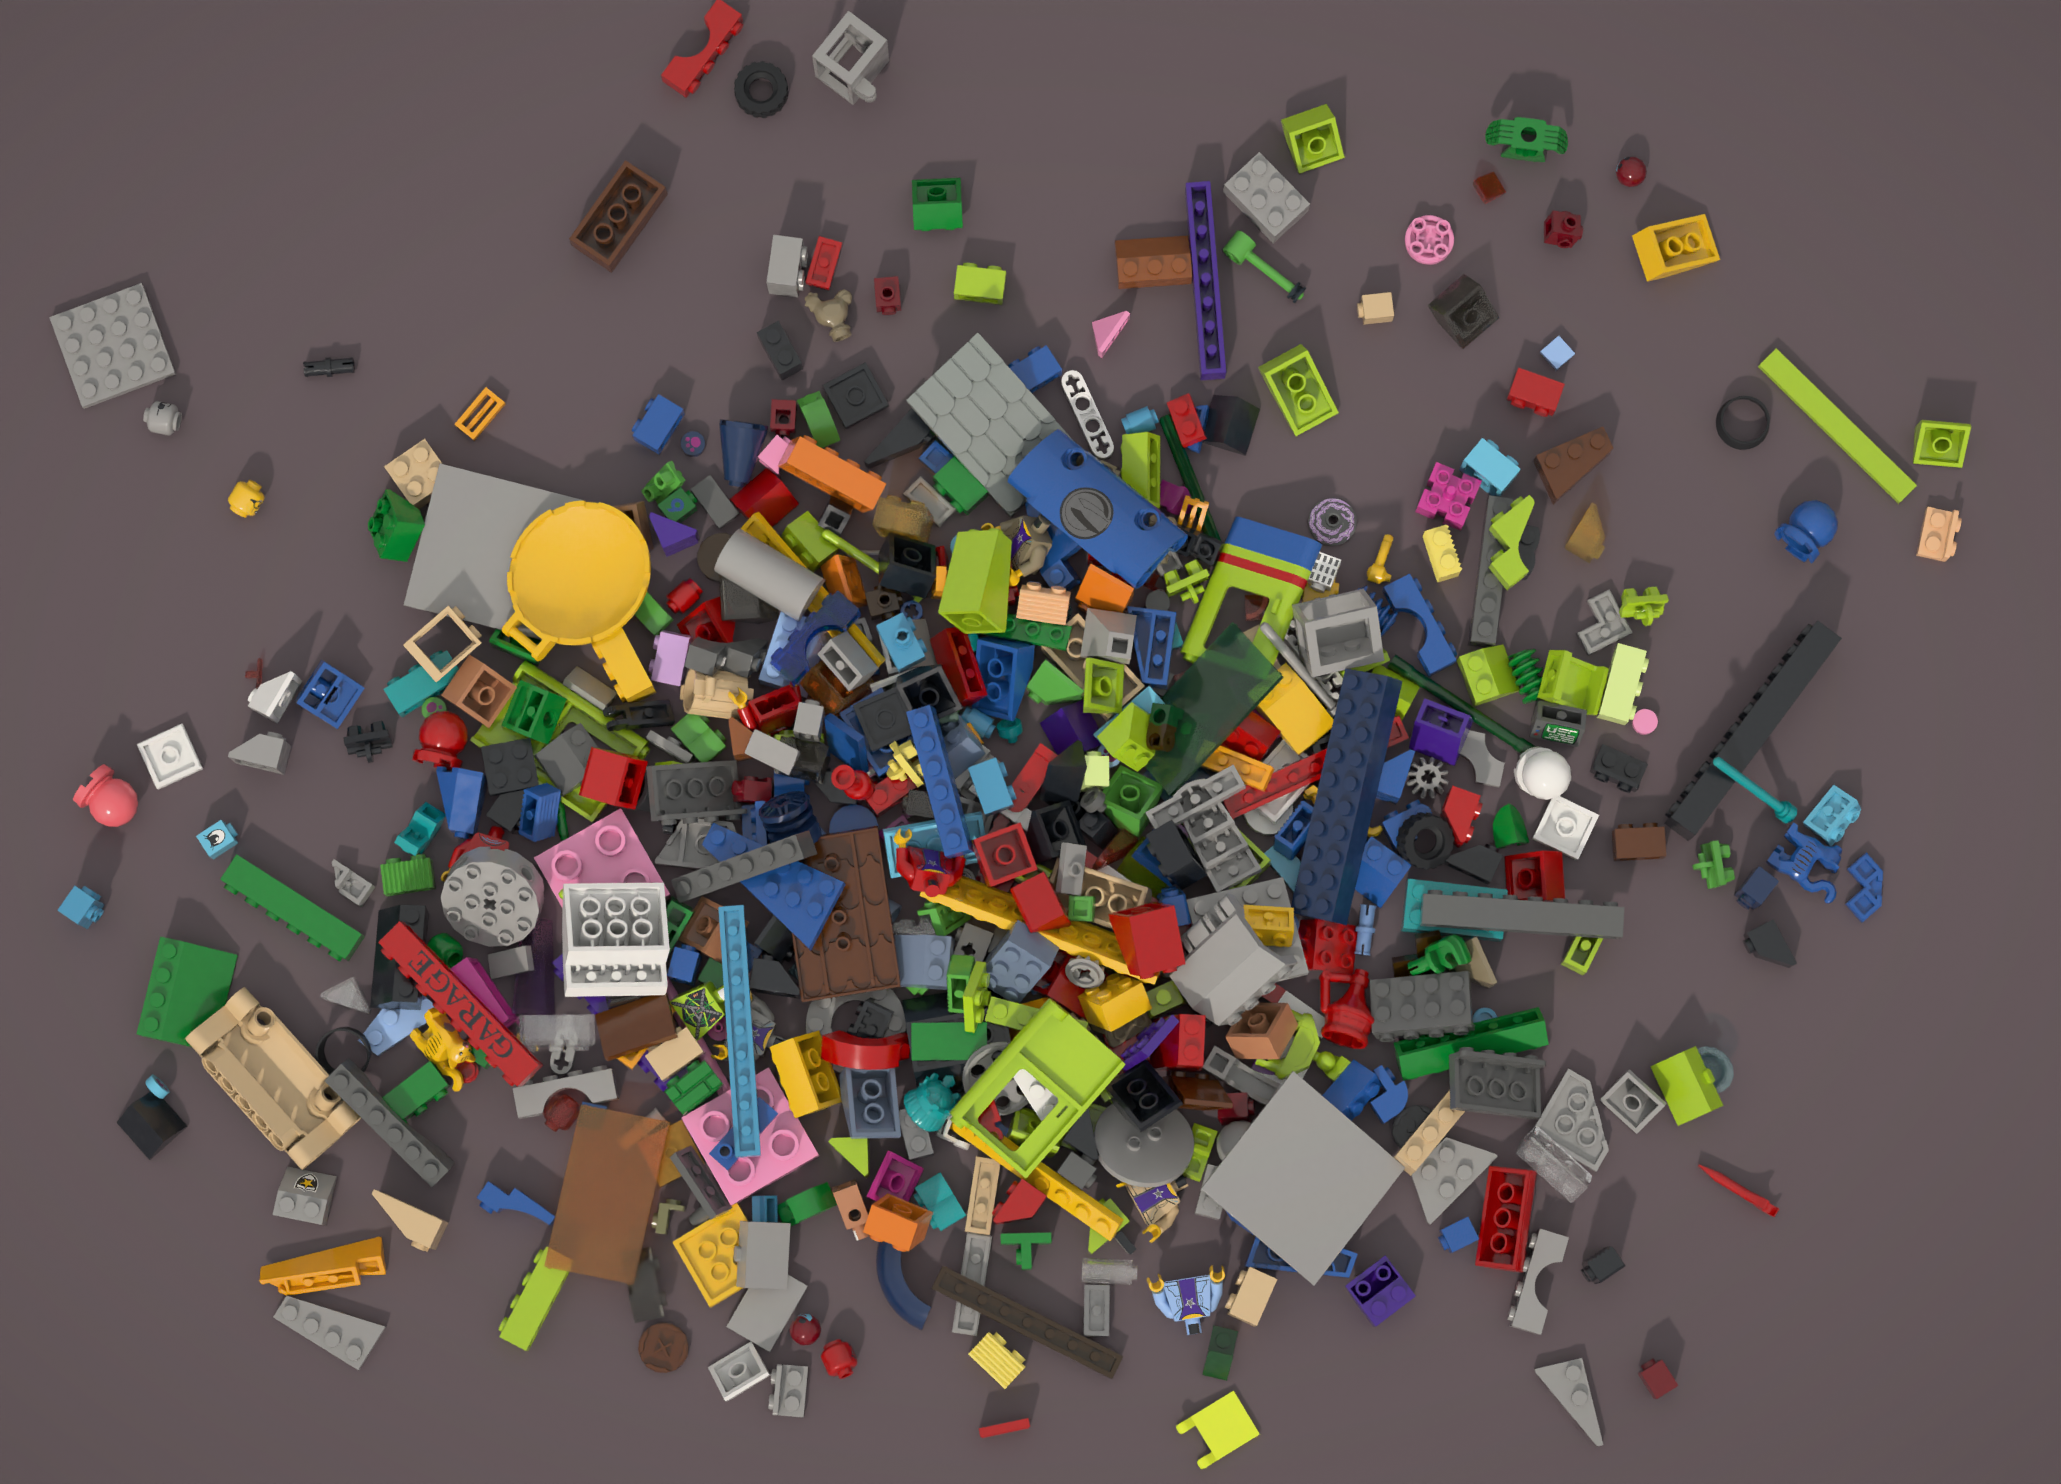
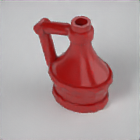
M1355 969L1352 975L1330 972L1329 970H1324L1319 975L1320 1009L1325 1014V1025L1321 1028L1322 1036L1332 1043L1352 1049H1364L1368 1045L1367 1037L1375 1021L1366 1005L1365 989L1369 985V973L1363 969ZM1330 982L1349 983L1348 991L1341 998L1330 1004Z

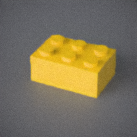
M623 628L602 640L591 643L599 659L605 658L606 662L602 665L610 680L616 679L618 684L614 685V688L622 703L625 701L628 703L639 702L656 693Z
M819 1030L788 1039L770 1047L772 1060L780 1075V1083L785 1089L789 1108L795 1118L842 1102L840 1087L830 1062L821 1059L822 1037Z

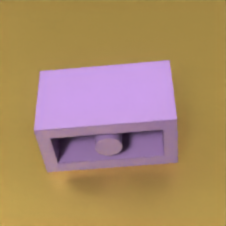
M666 630L661 631L660 635L655 636L653 649L657 650L656 657L651 659L648 673L652 674L651 680L676 686L683 685L686 671L684 665L693 636Z

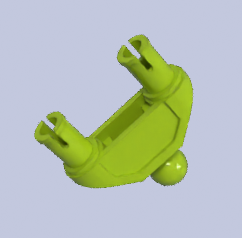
M1291 1009L1298 1023L1296 1029L1298 1032L1286 1057L1282 1059H1257L1255 1063L1274 1072L1275 1076H1277L1276 1078L1283 1080L1288 1078L1292 1071L1298 1074L1309 1069L1312 1061H1315L1321 1070L1329 1071L1335 1066L1336 1058L1328 1051L1317 1052L1320 1040L1313 1016L1309 1013L1301 1014Z

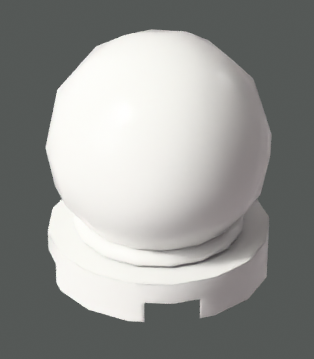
M1537 746L1527 749L1519 756L1520 759L1517 762L1516 768H1514V775L1520 789L1536 798L1545 800L1557 798L1567 790L1571 781V769L1562 755L1548 748Z

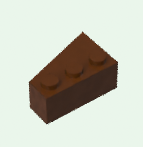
M1604 426L1535 456L1533 460L1534 465L1553 505L1612 452L1613 446Z

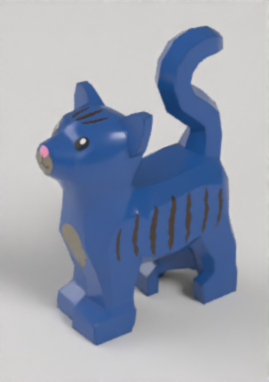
M1793 822L1785 834V838L1796 847L1795 852L1792 855H1787L1784 853V848L1778 845L1766 863L1776 871L1789 875L1804 890L1809 892L1825 890L1827 894L1824 901L1829 904L1836 898L1837 891L1835 886L1826 880L1811 882L1808 875L1817 860L1826 869L1835 874L1840 868L1838 864L1841 860L1842 849L1838 845L1824 846L1816 838L1798 832V825Z

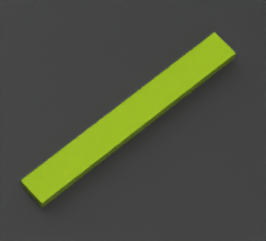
M1777 348L1758 366L1898 504L1917 486Z

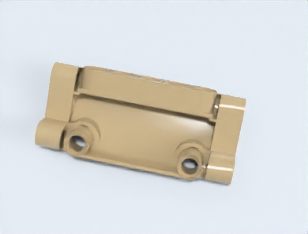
M246 987L236 992L225 1006L195 1028L185 1038L202 1058L204 1068L271 1144L280 1151L284 1150L301 1170L316 1160L361 1119L325 1082L329 1074L269 1008L261 1007L260 1003ZM257 1019L263 1020L266 1025H261ZM324 1093L329 1094L332 1097V1100H328L324 1096Z

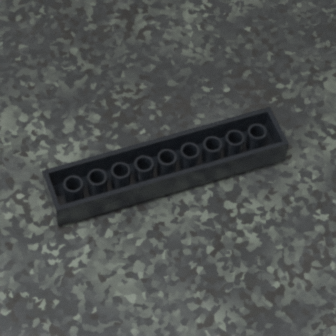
M1819 621L1804 627L1796 638L1799 643H1794L1789 647L1781 658L1785 662L1775 666L1767 677L1770 682L1768 684L1765 682L1760 686L1752 697L1756 700L1754 704L1750 702L1745 706L1738 716L1741 721L1731 725L1723 736L1727 740L1724 743L1721 741L1710 753L1709 757L1712 758L1710 763L1706 761L1702 764L1694 775L1698 779L1687 784L1679 795L1683 798L1681 802L1677 800L1666 812L1665 816L1668 819L1664 824L1687 841L1698 833L1735 783V780L1714 766V758H1722L1742 773L1842 639L1840 636Z

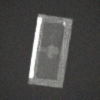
M354 977L323 991L319 997L369 1015L372 1011L357 979Z

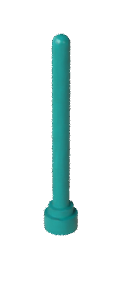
M1720 757L1714 758V766L1773 808L1779 820L1783 823H1790L1795 819L1797 808L1788 801L1780 802Z

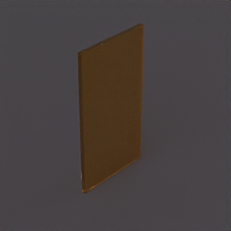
M581 1104L544 1267L634 1285L670 1122Z

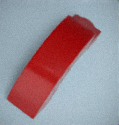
M841 1030L822 1035L821 1059L835 1065L854 1069L880 1070L899 1067V1061L909 1058L910 1046L908 1035L905 1032L876 1039L853 1036Z

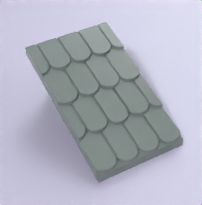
M979 333L975 334L906 400L962 465L988 490V494L1010 518L1025 504L1027 499L1008 483L1010 474L1034 447L1057 429H1060L1070 437Z

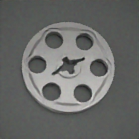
M1010 1042L987 1044L970 1056L965 1064L962 1076L965 1093L982 1075L972 1074L971 1069L973 1066L982 1065L985 1067V1072L995 1061L991 1058L992 1054L997 1050L1003 1051ZM1014 1078L1010 1080L994 1099L996 1102L1001 1096L1009 1098V1103L1006 1106H997L1000 1115L1014 1113L1029 1103L1023 1092L1016 1090L1018 1084Z

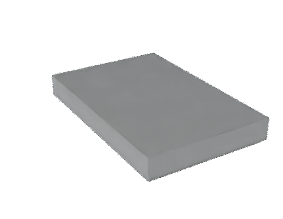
M788 1275L787 1289L748 1288L726 1327L771 1352L808 1286Z

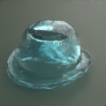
M1704 1046L1697 1048L1706 1069L1709 1068L1715 1078L1713 1084L1717 1092H1723L1730 1086L1734 1077L1733 1065L1730 1059L1722 1051L1714 1047Z

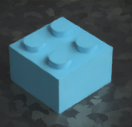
M1482 438L1463 460L1459 470L1463 474L1481 480L1480 487L1489 495L1501 497L1516 479L1521 469L1518 467L1519 463L1509 455L1505 457L1498 451L1500 448L1497 444L1489 439L1486 441Z

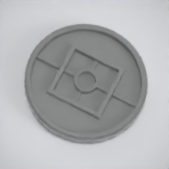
M1111 1104L1099 1117L1094 1131L1098 1160L1112 1176L1132 1186L1145 1188L1159 1187L1176 1180L1187 1169L1193 1155L1194 1137L1191 1127L1177 1109L1140 1132Z

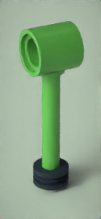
M1237 230L1223 247V253L1239 265L1243 261L1248 260L1289 293L1287 298L1291 297L1293 303H1296L1298 299H1302L1306 287L1302 288L1300 282L1294 285L1252 251L1256 247V243L1248 235Z

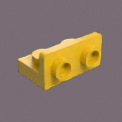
M1243 905L1245 919L1263 945L1276 947L1292 946L1294 908Z

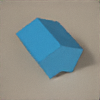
M752 1196V1221L778 1222L777 1196Z

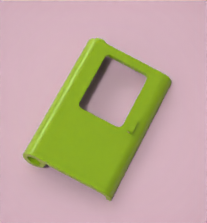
M1049 998L950 1111L952 1115L950 1120L960 1129L964 1126L970 1129L1023 1177L1027 1178L1126 1064L1059 1004ZM1024 1069L1058 1098V1103L1017 1150L1012 1151L978 1122V1117L1016 1073Z

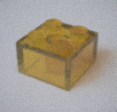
M887 495V498L879 497L872 526L880 536L887 537L888 533L891 532L928 543L934 517L929 509L925 507V503L911 500L910 503L901 502V498Z

